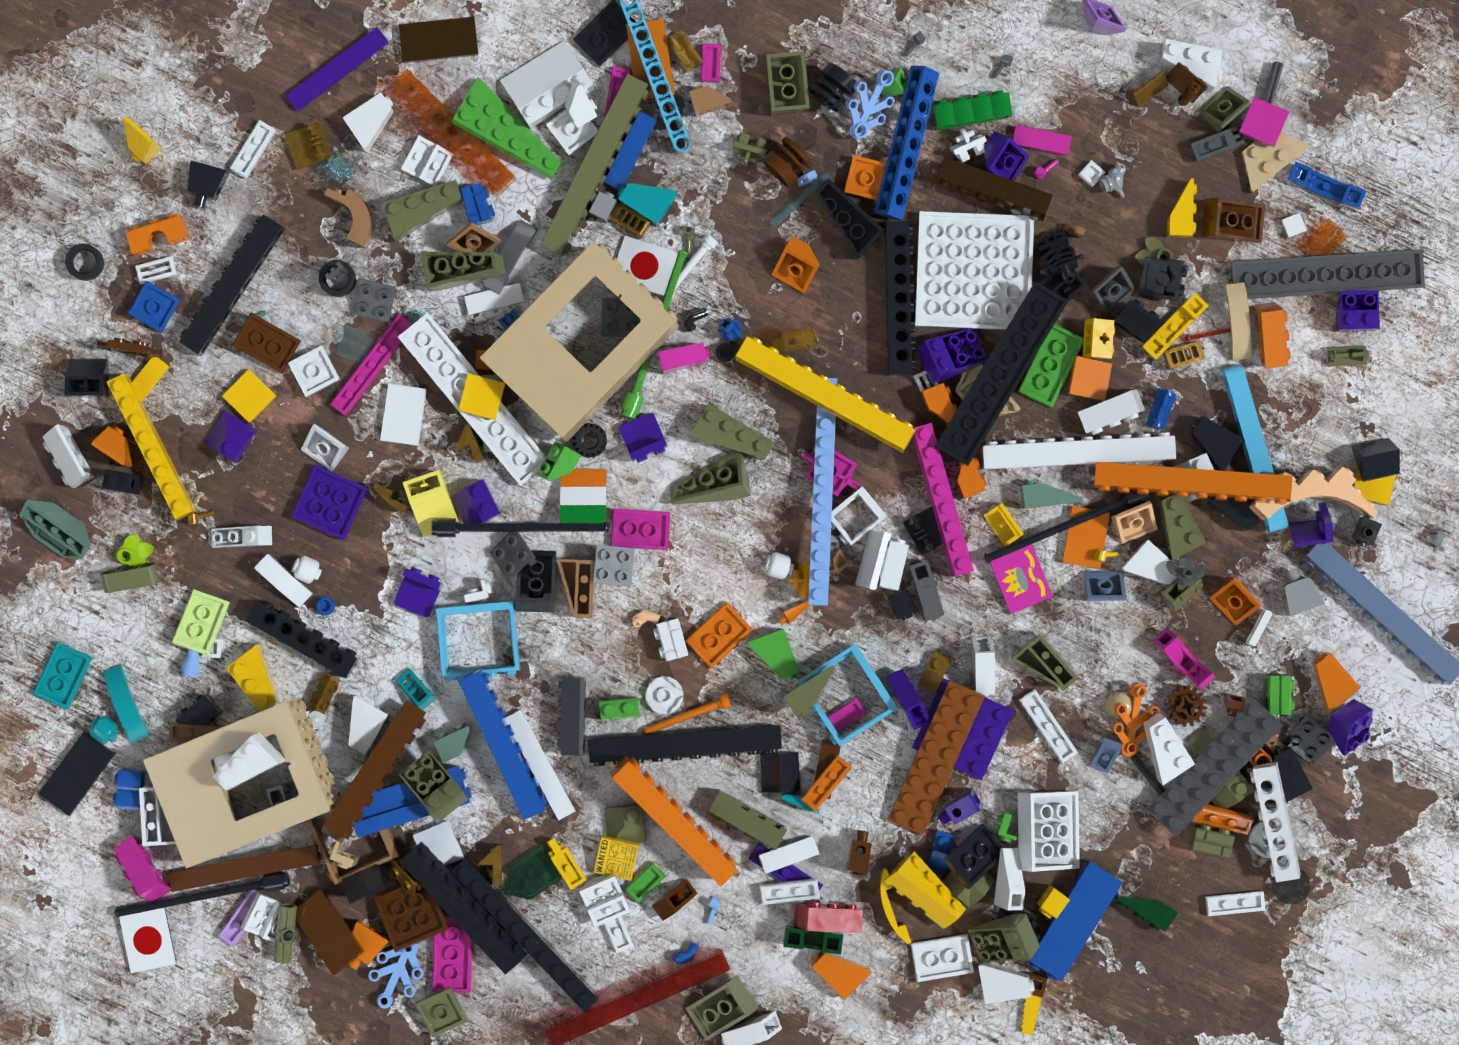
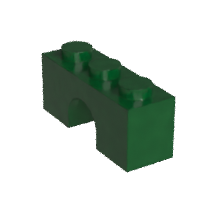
M785 925L783 947L802 950L804 948L815 949L824 953L841 955L844 935L840 932L806 931L796 926Z

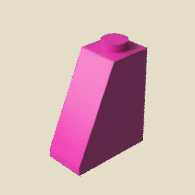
M703 342L658 352L664 374L708 363L707 358L711 357L708 346L704 347Z

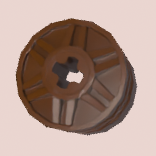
M784 137L781 140L783 145L779 143L776 145L780 154L778 155L770 151L761 160L784 186L790 188L798 180L794 171L797 170L804 174L806 170L803 166L810 169L813 164L806 152L797 143L788 137Z

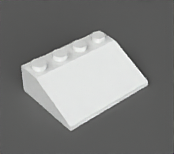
M565 40L500 80L530 129L565 108L573 80L577 79L580 84L584 83L588 92L595 89L594 84Z
M1078 791L1018 792V852L1021 869L1023 871L1035 872L1080 868Z

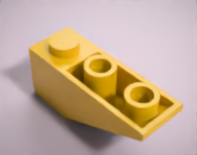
M1194 178L1187 182L1167 218V238H1190L1196 232V222H1193V214H1196L1197 205L1193 202L1194 195L1197 193V184H1194Z

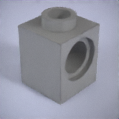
M599 191L589 211L590 215L607 223L617 204V200L614 199L615 196L607 191L604 193Z

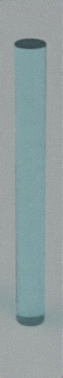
M824 172L769 223L775 228L831 177L829 173Z

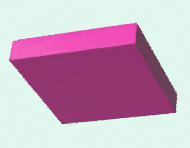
M1254 97L1238 133L1274 148L1289 111Z

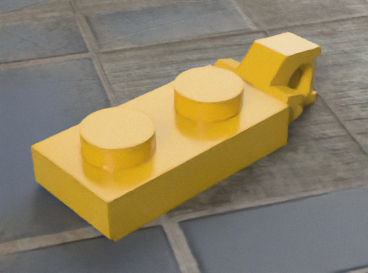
M554 838L546 842L551 850L548 855L569 890L574 889L587 880L567 847L563 844L559 846Z

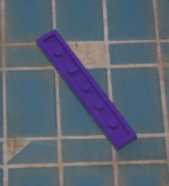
M376 27L286 96L299 112L387 46L389 41L379 28Z

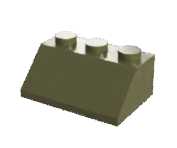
M805 52L766 54L771 116L792 114L810 109Z

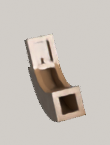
M327 188L324 195L328 199L346 206L352 213L353 223L346 239L366 249L373 231L372 216L367 205L356 193L349 189L344 196V192L337 188H333V190Z

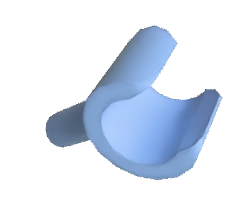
M714 896L708 903V906L712 908L706 922L711 925L714 914L721 904L720 900Z

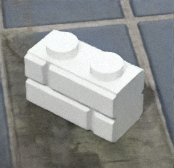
M679 618L656 624L657 628L653 630L656 640L660 639L662 647H659L661 659L665 658L666 661L688 656Z

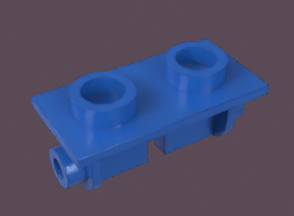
M1158 388L1146 422L1147 425L1161 430L1165 429L1176 394L1172 393L1171 390Z

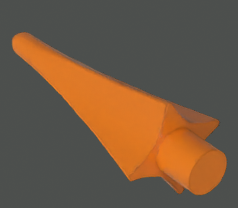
M808 600L782 612L783 616L778 619L781 625L786 622L792 623L810 606L808 605Z

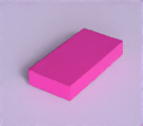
M702 43L701 83H720L721 44Z
M855 698L827 717L838 733L867 713L859 700Z

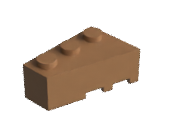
M556 559L573 618H594L596 583H593L595 560Z

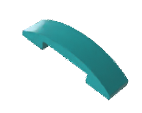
M122 664L104 671L103 674L110 697L130 741L133 743L150 736L144 718H141L128 686L129 681Z

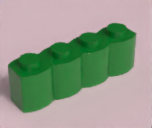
M1004 90L994 91L991 96H985L984 93L976 94L973 99L959 97L955 99V102L949 103L947 100L937 101L936 105H933L932 108L936 130L1011 118L1013 113L1009 92L1004 93Z

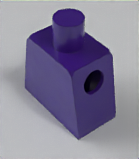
M971 789L946 804V811L937 816L942 825L950 821L955 825L981 811L983 804L974 789ZM959 808L961 812L957 813L954 809Z

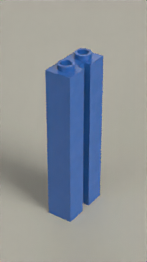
M459 766L445 769L464 791L468 799L461 805L470 803L469 798H472L469 787L465 788L463 782L466 779L464 769H460ZM405 782L381 789L380 792L376 791L373 795L375 798L369 808H364L362 811L364 813L363 818L359 824L355 822L353 826L356 836L359 838L429 816V813Z
M1087 860L1066 894L1070 901L1057 919L1055 917L1051 918L1038 940L1040 947L1031 960H1029L1031 962L1029 965L1038 971L1042 968L1047 972L1046 976L1054 981L1057 978L1062 981L1123 882Z

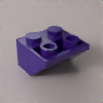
M1379 290L1339 292L1336 308V332L1376 331L1380 329Z
M1355 699L1330 716L1328 731L1344 756L1351 751H1355L1362 743H1366L1370 737L1369 730L1373 721V709Z

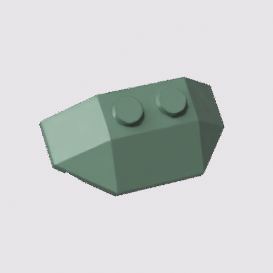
M27 500L25 502L20 517L24 519L28 530L34 538L62 558L83 559L91 543L86 526L55 503Z

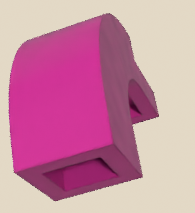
M1167 627L1153 639L1166 658L1199 689L1202 690L1215 678L1214 674L1200 663L1184 646L1178 636Z

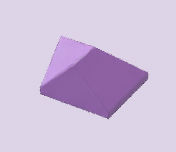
M1082 0L1085 20L1093 31L1104 35L1125 32L1126 27L1112 6L1097 0Z

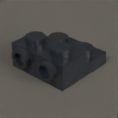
M1145 257L1140 296L1178 301L1180 296H1184L1185 285H1182L1183 277L1186 278L1188 266H1185V261Z

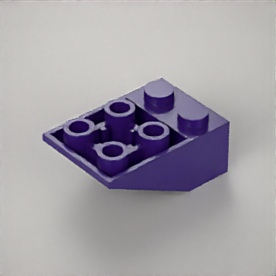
M975 328L926 340L917 350L931 384L948 380L985 364L988 359Z

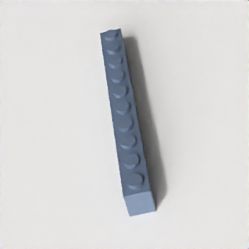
M1328 543L1314 544L1303 555L1306 558L1305 562L1314 569L1316 567L1320 571L1319 575L1324 580H1330L1335 585L1334 589L1337 592L1346 594L1349 597L1348 601L1354 607L1359 606L1363 610L1362 614L1367 619H1373L1378 623L1376 625L1377 628L1383 633H1389L1392 636L1391 640L1398 646L1402 645L1409 657L1412 659L1416 658L1421 662L1419 665L1426 672H1432L1435 675L1433 678L1439 684L1451 685L1459 676V662Z

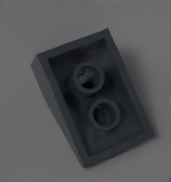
M531 550L536 557V563L531 566L526 564L517 573L516 612L555 613L556 551Z

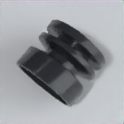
M828 62L821 71L825 81L816 78L814 80L816 85L811 84L809 91L823 106L836 113H841L843 110L841 105L845 106L846 102L843 95L853 97L857 92L854 90L856 80L839 66Z

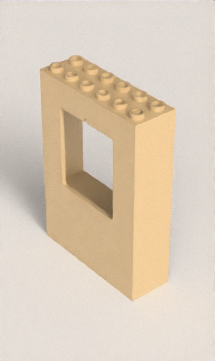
M594 241L480 357L492 371L566 442L679 327L677 316L669 309L665 311L663 303L656 296L652 298L649 289L644 284L640 283L638 285L635 276L628 269L624 271L620 261L614 256L610 258L608 250L601 243L597 245ZM594 277H597L617 297L622 295L620 300L641 319V322L592 372H589L545 330V327Z
M300 697L280 703L143 760L186 869L329 812L336 807L342 798L340 792L335 787V778L327 767V758L321 752L320 740L318 737H315L313 732V723L306 714V705ZM261 733L264 737H268L274 734L287 760L286 762H291V765L288 767L299 795L238 820L228 792L213 778L218 771L214 758L240 748L251 735Z

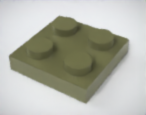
M451 986L416 1001L415 1005L432 1037L468 1021Z

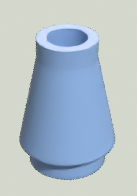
M188 650L180 670L182 677L196 679L197 675H199L198 652Z

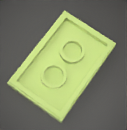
M193 589L172 643L209 656L230 602Z

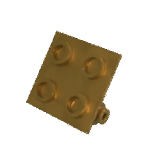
M311 122L307 124V127L285 134L296 170L333 158L321 122L316 124Z

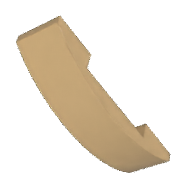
M1245 282L1225 284L1226 303L1228 304L1232 361L1252 358L1251 323Z

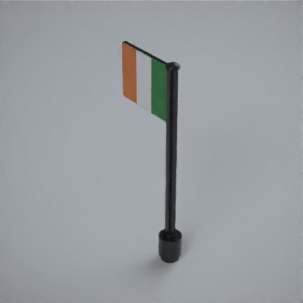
M574 469L573 472L560 477V523L460 524V522H456V518H437V520H432V536H437V538H456V534H460V532L608 533L610 525L606 522L607 469Z

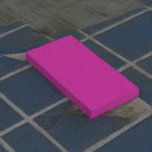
M444 914L449 930L433 937L432 992H438L451 986L456 993H471L473 940L449 914Z

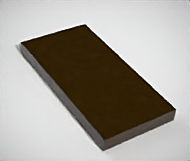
M474 16L399 24L403 63L479 55Z

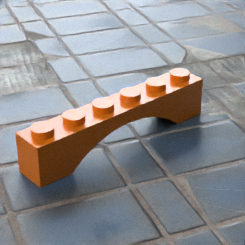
M944 383L922 391L921 395L927 410L937 415L948 425L957 410L956 404H952L949 398L952 397L949 386L945 387ZM976 457L972 459L969 466L961 462L959 463L956 483L962 499L986 490L987 482L984 475L980 476L978 468H980Z

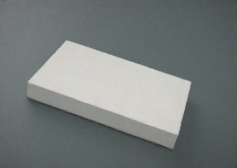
M388 384L381 441L419 446L427 389Z
M874 530L869 531L855 582L856 586L873 590L877 588L891 534Z
M968 934L910 943L917 982L974 973Z

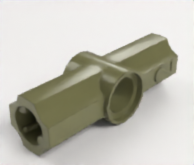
M281 903L279 905L277 925L273 929V935L276 937L273 961L276 963L289 964L291 962L293 942L297 938L295 930L297 906L295 904Z

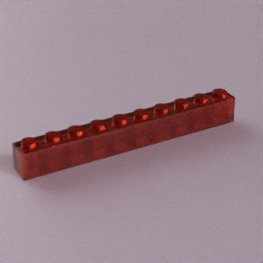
M722 949L595 1005L585 1013L582 1011L546 1027V1034L551 1045H562L731 970L730 964Z

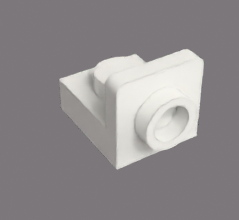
M481 579L483 591H480L479 588L468 590V594L464 595L465 602L490 598L489 594L492 593L490 582H486V579Z

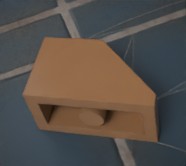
M698 85L693 87L692 91H689L696 117L732 106L731 98L708 86Z

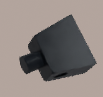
M191 160L187 191L190 194L196 195L193 206L204 209L207 198L216 201L229 176V172L225 169Z
M105 469L102 488L140 495L143 476Z

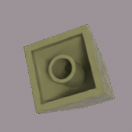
M639 804L604 808L608 837L635 843L646 842L643 808Z

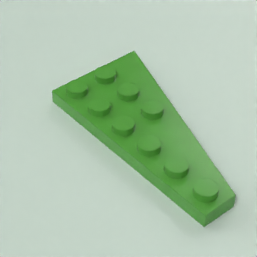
M477 77L451 123L552 180L562 162Z

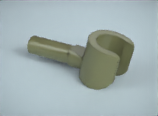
M685 225L686 252L691 253V240L695 235V227L693 226V231L688 233Z

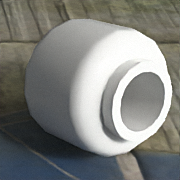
M774 552L772 555L767 556L764 570H767L768 576L783 580L787 574H792L794 564H791L790 556Z
M308 556L297 558L291 572H294V578L307 584L313 582L314 579L318 580L322 571L319 569V562Z

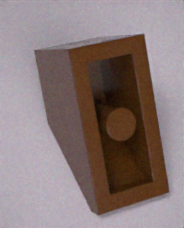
M686 878L657 900L652 907L662 921L679 911L698 893Z

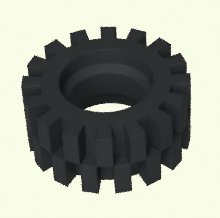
M587 423L573 435V447L581 456L595 458L606 449L607 436L604 430L597 424ZM592 433L597 437V444L592 448H587L582 443L584 435Z

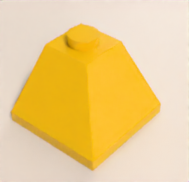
M125 115L123 121L128 149L133 152L131 156L138 163L143 161L147 164L162 147Z

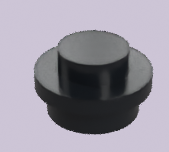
M722 343L716 348V357L720 361L729 362L733 359L735 350L732 345Z

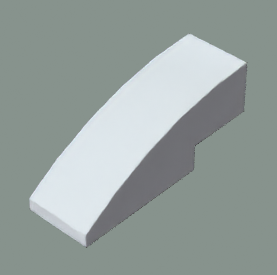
M267 554L254 567L298 607H301L313 594L270 554Z

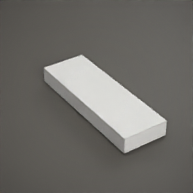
M259 120L229 169L247 179L276 133V130Z
M520 283L504 286L500 295L492 290L464 296L469 316L525 302Z
M812 836L761 854L759 859L764 873L767 874L817 856L819 851Z
M817 878L760 884L762 905L820 898Z
M1264 891L1205 896L1207 916L1266 911Z

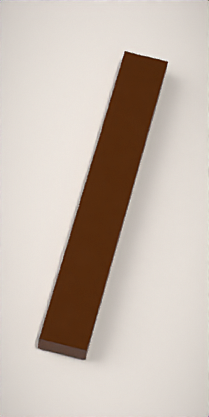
M314 844L170 872L168 877L171 892L320 864L321 860L318 845Z

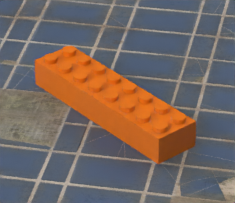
M626 756L610 771L612 779L722 887L738 871L735 866L737 864L735 859L728 852L724 854L722 846L714 838L710 840L708 832L701 825L697 827L695 819L687 811L683 813L681 805L674 798L670 800L668 792L660 784L656 786L654 778L647 771L643 773L640 770V764L633 757L629 759Z

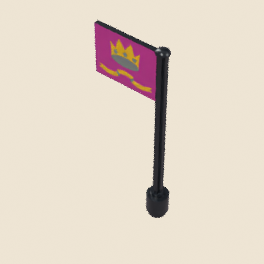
M1129 490V493H1122L1120 499L988 554L985 553L984 559L992 567L1009 613L1013 614L1053 597L1032 545L1033 543L1122 506H1127L1128 509L1146 503V500L1150 499V495L1138 494L1137 491Z

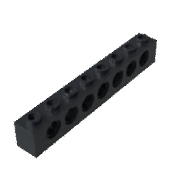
M909 221L885 222L888 376H911L912 371H915V359H912V352H915V340H911V333L915 332V323L911 321V314H914V302H911L910 295H914V283H910V276H913L914 271L913 264H910V257L913 256V245H909V238L913 237V227L909 226ZM896 237L903 238L904 245L897 246L894 243V239ZM896 256H902L905 260V263L903 265H897L894 261V258ZM902 275L905 278V283H896L895 276ZM903 294L906 300L904 303H898L895 300V296ZM903 313L906 316V321L898 322L895 318L896 314ZM896 333H905L906 340L903 342L898 341ZM904 351L907 355L906 360H898L896 353Z

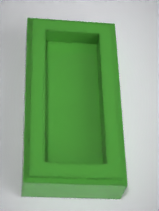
M652 862L625 890L639 903L666 875Z

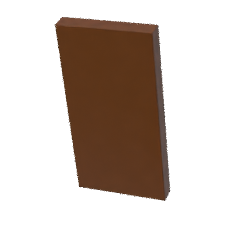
M323 889L318 890L297 908V922L332 975L338 974L365 952Z

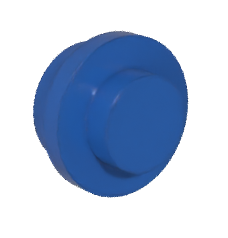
M321 597L316 602V610L321 615H330L335 610V602L330 597Z

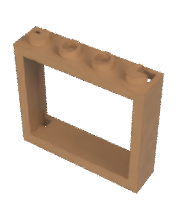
M316 818L305 821L307 829L310 828L312 831L311 839L313 844H317L321 852L319 853L320 860L323 864L326 863L328 871H326L327 876L334 884L342 882V879L401 855L390 829L381 830L379 832L389 854L340 875L335 861L330 859L331 854L328 853V845Z

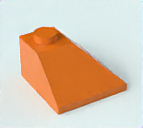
M792 236L771 275L805 293L820 264L810 246Z
M108 426L92 441L91 445L121 465L132 468L134 464L129 439L124 436L125 431L117 426L114 428Z

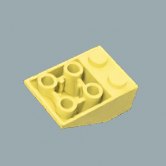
M441 470L403 482L423 538L432 535V520H437V518H456V522H459Z

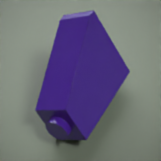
M903 668L887 676L886 679L912 728L916 730L931 722L922 700Z

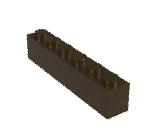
M944 157L935 182L942 189H951L959 195L974 197L979 202H988L996 208L1011 210L1016 215L1023 214L1033 221H1044L1053 194Z

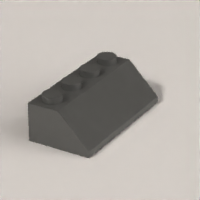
M562 677V681L558 682V692H562V700H558V712H561V719H558L557 730L561 731V739H557V750H561L560 755L583 756L585 754L586 677Z

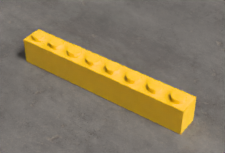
M123 373L107 381L174 518L181 520L197 512L129 375Z

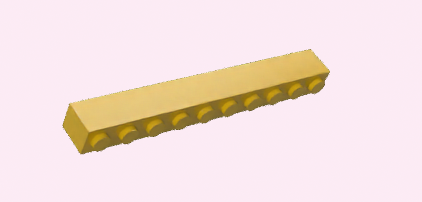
M746 337L736 354V361L903 453L915 432L913 425L906 421L900 422L894 414L888 411L886 413L879 410V406L872 402H869V404L864 402L863 398L856 393L850 394L846 392V388L842 385L830 383L826 376L812 373L811 368L806 365L800 366L796 364V361L790 356L786 355L784 357L778 354L779 351L771 346L767 348L762 345V341L759 339Z

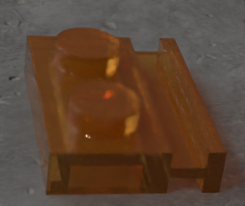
M1328 217L1301 246L1311 256L1331 255L1345 241L1348 235Z

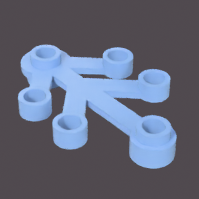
M882 69L877 73V83L869 100L866 92L867 84L861 80L855 82L854 90L859 93L863 111L861 116L859 117L857 110V100L848 98L845 102L846 108L851 113L853 123L850 125L849 132L853 138H863L867 135L868 129L876 125H883L886 122V116L878 111L886 107L891 108L895 103V99L892 96L885 95L882 101L878 103L876 101L883 87L889 86L893 82L894 75L891 71ZM877 112L873 119L867 121L869 115Z
M418 944L411 946V951L404 949L396 953L392 949L387 952L382 951L377 955V961L381 964L386 963L389 958L401 955L397 963L381 969H373L369 972V979L371 981H377L380 977L392 973L385 991L377 997L379 1007L388 1008L393 1003L392 993L399 977H401L405 987V996L412 997L415 995L416 988L411 983L405 964L407 959H409L413 968L412 977L419 980L423 977L424 970L420 968L415 955L418 951ZM380 954H384L386 956L385 961L380 960ZM415 970L421 971L420 977L415 976ZM372 972H377L378 978H373ZM407 988H412L413 994H408ZM381 998H387L388 1003L383 1004Z

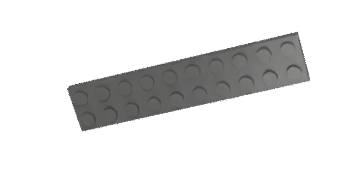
M1423 249L1230 262L1232 283L1245 282L1248 299L1336 294L1340 291L1425 288Z

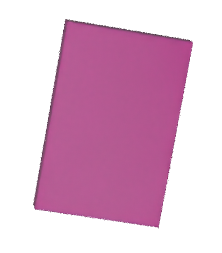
M613 508L611 546L668 551L671 512Z

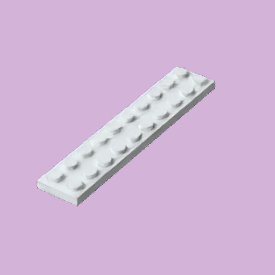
M426 313L400 334L398 338L458 410L467 374L470 373L477 376L479 374L433 318ZM500 402L496 420L459 411L520 486L539 471L546 456L502 402Z

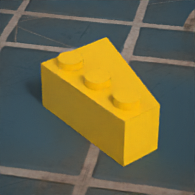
M256 644L226 667L259 712L271 708L280 702L262 652L261 644Z

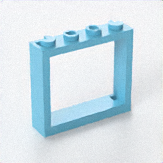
M514 601L436 608L442 678L447 677V681L459 680V676L468 675L479 669L483 673L486 672L488 677L497 676V672H505V675H515L517 670H521ZM509 610L514 665L449 671L445 616Z
M856 644L798 680L799 686H801L830 666L837 665L853 654L888 709L841 738L817 702L816 706L811 710L813 713L818 712L821 717L818 719L823 729L828 728L831 733L828 735L834 745L838 743L839 747L898 710L896 704Z

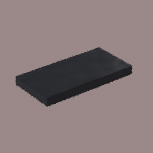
M84 731L38 794L66 815L71 816L116 753Z

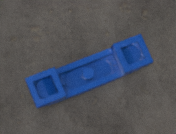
M1295 161L1288 180L1308 191L1356 209L1360 208L1367 192L1354 185L1344 184L1313 171V168Z

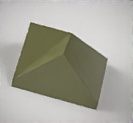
M951 870L942 880V883L967 907L971 908L985 896L995 879L989 873H986L967 890Z

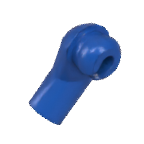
M690 942L687 951L682 953L675 952L673 954V961L679 965L692 961L699 945Z

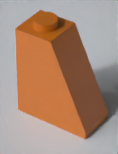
M1322 652L1315 658L1316 662L1312 666L1326 712L1332 713L1356 693L1360 687L1332 653Z
M818 952L811 960L813 962L811 967L844 1000L872 973L864 965L831 953L823 952L821 954Z

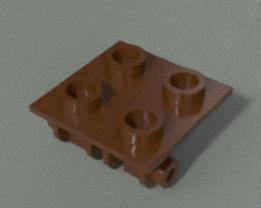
M1180 62L1166 76L1168 83L1182 93L1178 98V103L1181 106L1188 105L1190 101L1194 103L1208 87L1201 78L1195 76L1187 66L1182 65Z

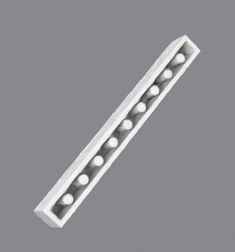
M1158 433V437H1150V434H1139V438H1131V435H1120V439H1112V436H1100L1101 440H1093V437H1081L1082 441H1074V438H1062V442H1055V439H1043V443H1036V440H1024V444H1017L1016 441H1005V445H997V442H986V446L981 447L982 470L1096 464V462L1123 463L1176 459L1175 436H1170V433Z

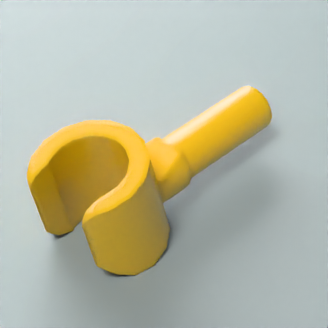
M1096 550L1094 559L1105 562L1106 556H1119V552Z

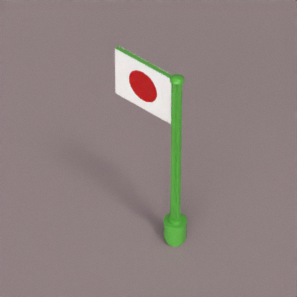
M625 236L617 257L623 266V270L626 271L628 269L635 276L636 283L638 285L640 283L644 284L649 289V292L664 296L662 300L663 309L667 311L688 253L684 250L672 251ZM653 354L640 366L633 390L625 394L620 408L622 410L621 415L635 419L636 415H639L644 400L640 392Z

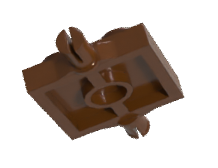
M114 337V341L97 342V349L163 358V350L152 349L149 347V344L142 341L133 340L132 344L130 341H126V339Z

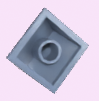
M1084 571V601L1127 600L1123 571Z

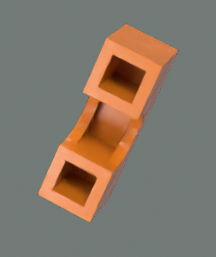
M171 214L166 217V220H152L148 222L147 226L141 227V225L131 227L130 231L125 232L132 255L137 257L153 252L152 240L160 233H164L167 236L168 243L171 245L190 240L184 218L181 215Z

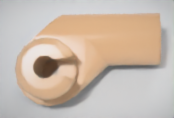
M642 610L633 616L632 624L637 628L647 621L658 624L660 614Z

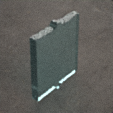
M344 325L341 338L338 339L339 345L336 356L362 363L373 348L376 334Z

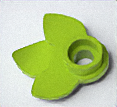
M132 534L125 539L124 545L118 548L116 558L120 563L128 564L129 566L148 563L145 558L152 554L154 546L148 542H140L139 535ZM127 551L130 556L125 557L123 552Z

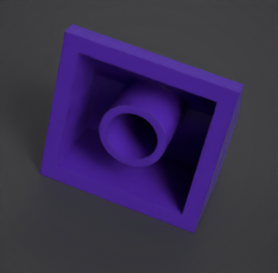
M484 479L451 496L464 524H484L502 515Z

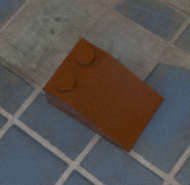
M1225 198L1205 199L1201 237L1262 243L1265 205Z

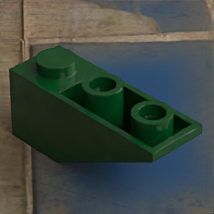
M1123 895L1115 896L1119 900L1117 902L1118 905L1126 910L1130 907L1135 911L1133 913L1134 916L1142 921L1144 918L1150 921L1149 926L1157 932L1160 929L1166 932L1178 912L1160 900Z

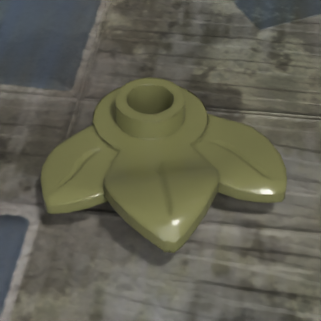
M1153 237L1145 238L1146 249L1139 251L1135 255L1136 261L1141 265H1144L1145 257L1160 259V255L1164 254L1167 258L1173 259L1171 250L1164 248L1163 243Z

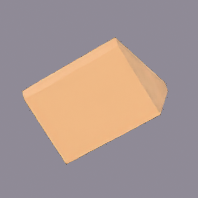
M1150 501L1111 516L1122 544L1158 530Z

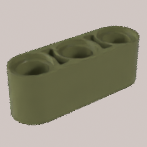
M153 562L100 573L104 593L150 586L159 582L156 566Z

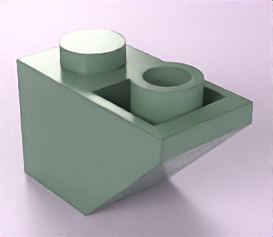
M462 724L453 728L454 733L448 735L445 732L436 737L437 741L433 743L443 763L463 754L472 729L470 725L465 727Z

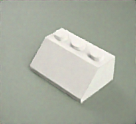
M57 424L43 436L45 441L43 445L48 453H52L54 457L52 461L55 467L62 471L63 476L61 477L66 486L76 488L95 477L68 427Z

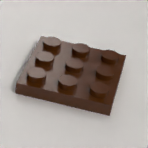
M400 887L374 898L396 953L449 930L441 906L424 888L421 890L417 888L414 897Z

